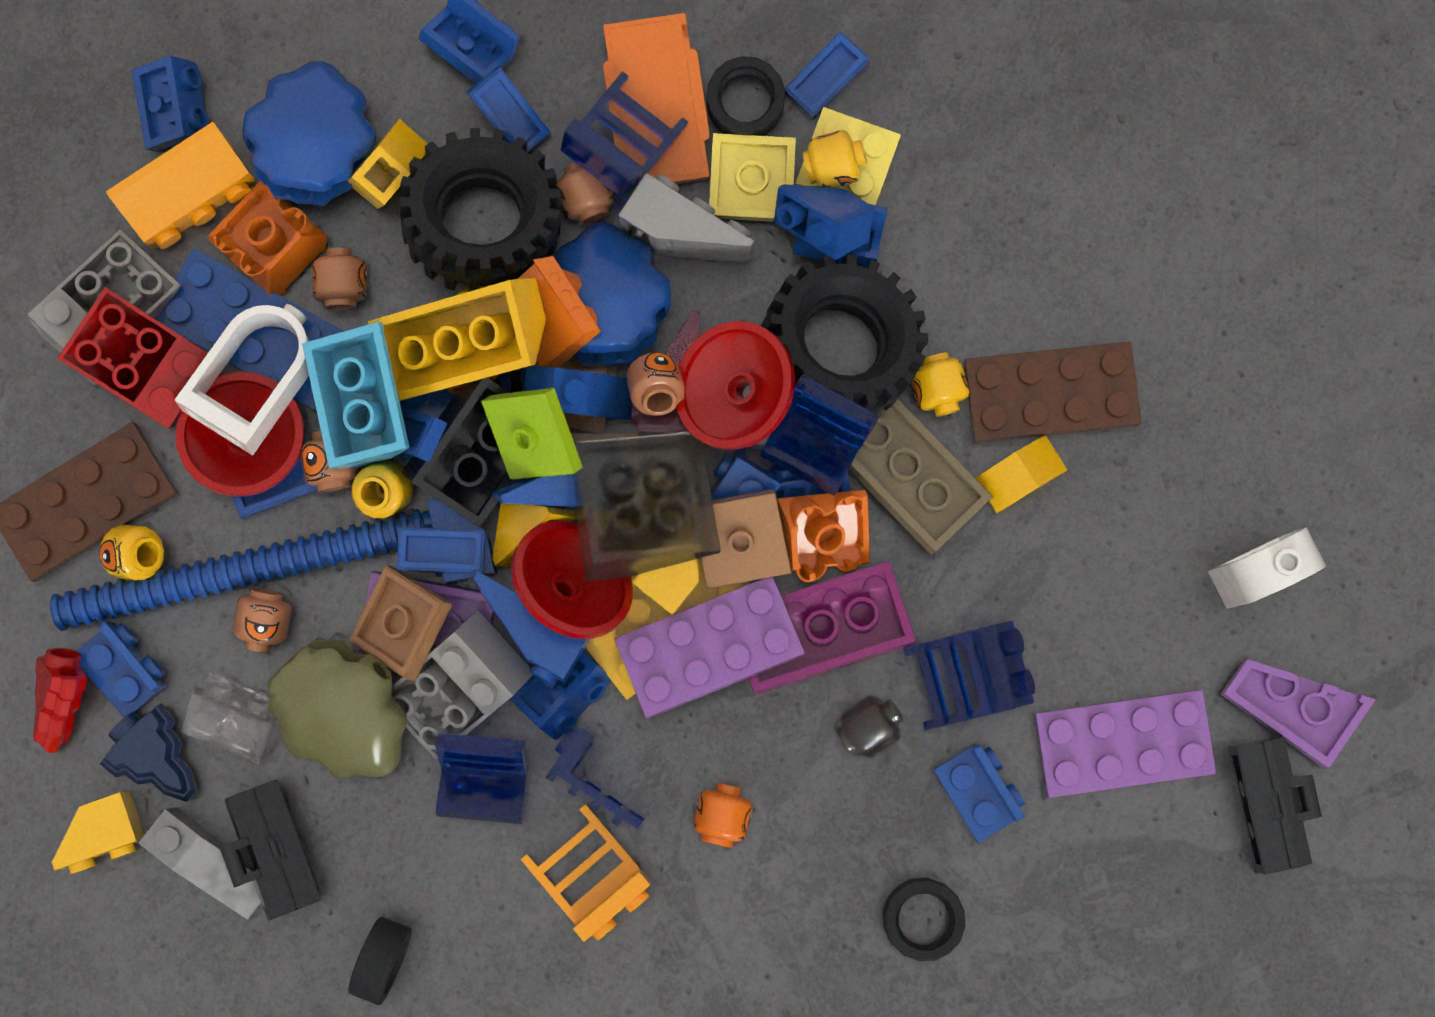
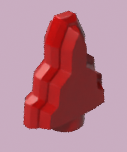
M65 648L48 649L44 656L36 658V711L33 740L40 743L47 753H56L62 744L69 741L75 712L80 707L82 692L85 691L87 677L80 668L81 653Z

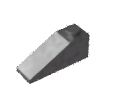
M178 807L165 809L138 844L171 870L245 919L249 920L262 904L254 881L235 888L233 887L219 848L224 844ZM243 860L247 873L255 871V868Z

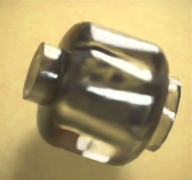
M868 695L843 711L841 714L842 725L838 727V732L844 744L853 755L861 754L866 758H873L900 740L901 731L898 724L903 721V717L892 700L889 699L883 702L875 695Z

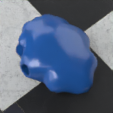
M324 61L308 62L292 72L279 74L269 80L266 89V99L255 104L245 112L242 136L246 147L253 154L254 175L268 186L274 198L290 200L297 204L325 206L331 199L351 189L352 184L347 180L350 179L363 160L371 154L376 142V131L364 118L367 100L362 91L346 81L335 66Z
M598 222L588 226L574 240L562 245L554 253V258L561 269L579 275L582 286L577 294L584 305L594 309L598 317L597 325L601 332L573 355L584 367L630 365L657 342V325L668 315L671 309L670 280L653 267V250L646 242L627 235L614 224Z

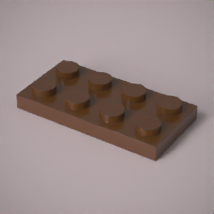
M1131 341L967 358L964 360L965 376L970 390L968 402L973 443L1130 427L1141 424Z
M131 422L0 502V532L29 580L37 582L102 542L104 535L110 529L122 524H131L179 493L137 424Z

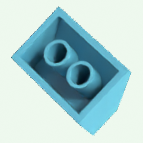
M382 322L372 323L302 343L330 469L363 467L389 460L410 448Z

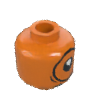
M717 782L716 791L704 790L700 793L693 819V828L701 834V841L733 848L734 842L743 841L746 838L753 804L749 799L741 797L742 788Z

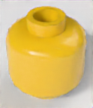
M381 461L363 468L355 476L352 484V498L356 507L363 514L372 518H386L402 511L410 503L413 495V483L401 473L404 469L401 465L392 461Z

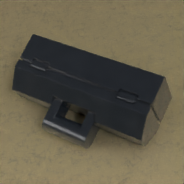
M1284 737L1229 746V754L1255 872L1270 874L1312 864L1303 821L1322 817L1313 775L1293 778ZM1298 787L1303 811H1295L1290 788Z
M278 780L270 781L226 798L224 802L238 840L219 848L233 887L235 888L254 881L268 921L321 901ZM246 846L255 867V871L247 873L239 849Z

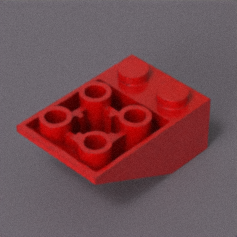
M104 287L57 359L169 429L181 411L175 401L176 397L208 353Z

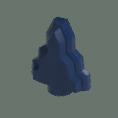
M162 703L142 718L135 712H131L110 731L108 736L115 744L100 762V765L113 776L120 777L126 775L137 785L152 783L164 795L185 802L198 792L192 768L180 756L182 741L173 730L176 720Z

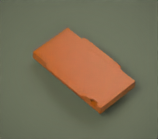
M680 13L604 24L608 61L604 63L603 70L615 150L623 156L627 190H635L646 173L655 179L658 175H663L675 184L708 180L710 176L705 141L709 139V127L698 53L695 49L690 48L686 14Z

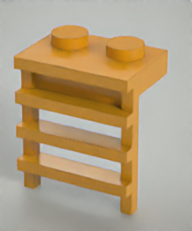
M585 804L579 810L590 822L539 867L528 854L521 859L575 924L573 930L583 942L591 936L599 941L617 925L612 918L624 907L631 913L650 897L645 889L652 882L619 844L618 840L604 826L603 822ZM596 829L606 843L554 886L544 873ZM613 849L623 862L573 905H570L561 892L607 852Z

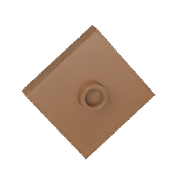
M775 489L691 504L690 509L707 588L791 574V564Z
M385 565L349 641L368 654L380 659L384 665L405 679L416 681L453 604L402 571H398L397 568Z

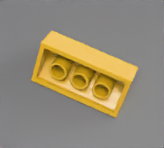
M536 278L507 280L368 321V325L376 322H382L399 401L535 365L546 317Z

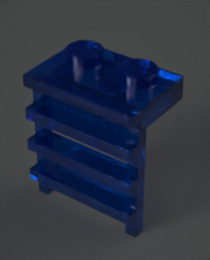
M622 71L580 122L575 118L566 128L560 151L625 201H628L644 175L649 173L655 164H658L664 153L675 143L689 122L682 117L671 129L620 90L629 78ZM611 100L661 137L663 141L658 147H655L605 108ZM597 118L648 157L643 166L591 128L590 125Z
M802 375L794 389L793 398L784 419L770 434L759 456L835 496L856 454L880 416Z
M1013 621L904 648L906 656L918 653L935 719L923 722L925 730L1034 703L1032 696L1035 693L1034 679L1031 672L1025 669L1021 654L1024 652V641L1020 631L1014 628ZM965 642L981 708L973 710L971 708L955 647L956 643ZM933 649H942L958 710L957 714L948 715L932 653Z
M580 726L577 731L568 729L555 748L560 757L546 778L551 782L558 781L560 777L572 784L568 790L569 794L575 797L582 791L594 799L589 806L591 809L598 811L604 806L615 814L611 820L613 824L619 826L624 820L638 829L645 818L575 771L598 735L585 726Z
M438 733V736L435 737V748L441 767V776L435 811L436 815L439 817L522 824L529 769L525 741Z

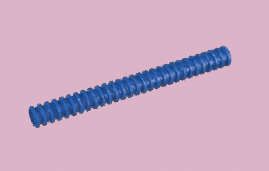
M419 509L413 510L412 515L402 512L399 518L391 515L387 517L386 521L376 518L373 524H369L368 521L362 522L361 527L351 524L348 530L338 527L335 533L325 530L322 536H318L317 533L310 534V539L300 536L297 538V542L287 539L284 541V545L274 542L271 548L261 545L258 551L249 548L246 549L245 554L236 551L233 552L232 557H228L226 554L220 555L219 560L210 557L206 563H203L201 560L195 561L194 566L185 563L178 570L175 566L169 567L168 572L159 569L155 572V575L142 581L129 580L126 582L125 579H117L114 585L110 581L104 582L101 588L95 584L88 591L86 588H79L76 594L73 591H66L63 597L60 594H53L50 600L51 617L55 626L60 631H65L69 625L73 628L80 627L82 622L86 625H91L94 623V619L103 622L106 621L107 616L116 619L119 618L120 613L129 616L132 615L133 610L142 613L145 612L146 607L154 610L158 608L159 604L167 607L171 605L172 601H175L177 604L183 603L184 598L193 601L197 599V595L205 598L209 597L210 592H214L216 595L222 594L225 588L231 592L235 591L238 585L244 589L251 582L255 586L260 585L261 580L264 579L268 583L273 582L276 576L282 580L286 579L289 573L295 577L299 576L302 570L305 573H312L315 567L318 570H324L327 564H330L331 567H337L340 561H343L344 564H350L353 558H356L357 561H363L364 556L369 555L370 558H375L378 552L388 555L391 549L398 552L399 527L425 528L423 512Z

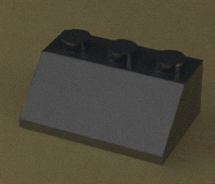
M489 378L460 386L438 418L448 424L430 461L426 462L411 457L401 472L411 483L478 527L483 525L498 501H495L492 492L510 485L513 479L510 480L481 402L490 395L509 392Z

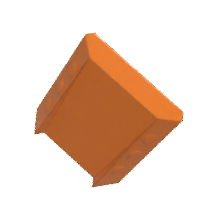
M259 181L208 235V240L271 296L273 292L278 295H285L286 289L321 252H326L328 236L291 202L274 198L268 186Z
M554 256L534 259V264L518 279L536 278L546 317L536 363L532 366L559 368L601 331L597 325L598 317L594 309L584 305L577 294L582 286L579 275L561 269Z
M866 490L777 498L791 572L793 571L802 581L811 582L818 580L824 575L827 568L837 567L840 571L849 572L858 569L862 564L870 563L868 495Z

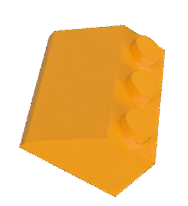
M211 122L107 190L106 193L141 240L154 251L157 248L165 249L175 244L181 238L180 233L192 225L201 226L209 222L216 215L215 210L227 202L236 203L242 200L251 191L250 187L255 185L257 181L231 142L217 125Z

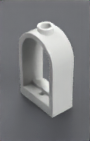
M286 304L284 308L271 305L255 306L238 314L226 327L176 397L175 401L180 409L253 456L309 376L302 343L309 342L302 326L307 317L289 304ZM275 326L284 328L298 338L299 349L297 357L251 423L205 395L249 334L263 327Z
M1307 527L1266 542L1209 570L1208 573L1226 609L1249 604L1276 593L1326 567V564Z

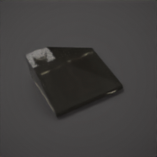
M690 432L574 442L583 466L582 469L574 474L579 543L586 581L630 577L720 553L721 547L701 441Z

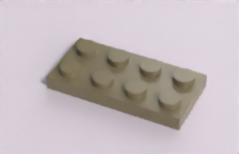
M899 399L887 411L882 408L874 418L865 421L863 415H858L851 424H842L841 415H834L815 433L819 440L931 556L993 498Z

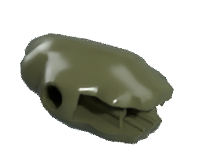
M318 637L299 650L294 657L288 660L268 680L270 690L269 710L280 722L281 740L291 754L298 758L318 761L334 777L343 779L353 776L377 778L395 771L401 759L402 734L407 724L406 712L392 696V675L389 668L380 659L370 654L357 653L345 640L329 641Z

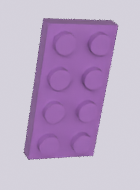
M773 577L760 579L614 639L646 719L805 654Z
M1203 690L1034 714L1046 798L1216 774Z

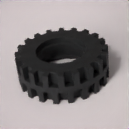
M470 128L469 138L458 139L454 131L446 134V145L439 148L432 141L425 146L426 158L423 161L414 156L409 163L410 176H403L400 183L401 197L399 198L402 236L404 244L409 245L411 259L415 264L420 261L424 264L425 275L431 280L440 274L445 278V288L454 291L459 282L468 284L470 292L480 289V286L494 285L507 280L518 279L534 264V259L545 258L546 254L553 256L556 250V237L560 235L561 190L557 189V175L554 169H545V156L539 150L532 155L528 154L527 141L518 136L512 144L505 141L504 131L495 129L493 137L489 138L480 137V128ZM475 187L493 188L509 195L517 203L520 212L519 224L513 233L501 241L485 245L465 243L452 236L444 227L442 221L443 207L450 198L462 190Z
M847 254L842 264H835L834 259L826 255L823 256L818 266L814 267L808 261L800 267L795 276L790 274L785 279L766 311L767 315L761 326L775 334L790 354L795 373L793 395L800 400L795 409L804 413L808 406L819 410L818 420L827 422L832 414L841 415L842 424H851L858 415H863L865 421L874 418L880 409L884 408L887 411L893 406L916 377L915 374L923 365L926 357L921 353L928 343V333L920 332V327L926 320L923 310L913 312L911 304L917 296L912 289L902 293L896 287L901 277L895 272L886 278L877 272L880 263L871 260L865 268L857 265V255ZM825 310L845 311L860 318L872 331L877 343V357L873 366L866 372L855 376L838 375L823 368L810 355L805 344L804 329L808 320L816 313Z

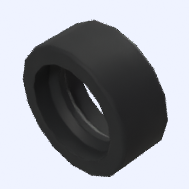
M741 56L727 60L715 70L708 83L707 108L711 121L722 133L765 136L777 126L784 110L785 88L781 76L771 64L757 57ZM741 75L754 76L762 80L770 93V105L766 113L759 119L751 122L737 121L730 117L724 110L721 101L722 91L726 84L733 78Z
M913 878L898 885L888 896L883 909V928L890 943L904 956L917 961H935L950 954L960 943L965 930V910L958 896L945 884L930 878ZM917 894H930L937 897L944 903L948 911L949 924L946 933L938 941L931 944L919 945L911 942L903 935L899 926V913L902 905L909 898Z
M379 917L376 920L354 966L348 987L349 994L376 1005H381L384 1002L407 952L412 935L410 927L385 917Z

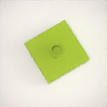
M555 388L490 395L481 401L510 480L575 474L583 468Z

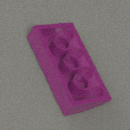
M887 561L781 595L805 654L749 677L754 696L913 646L916 640L890 562Z

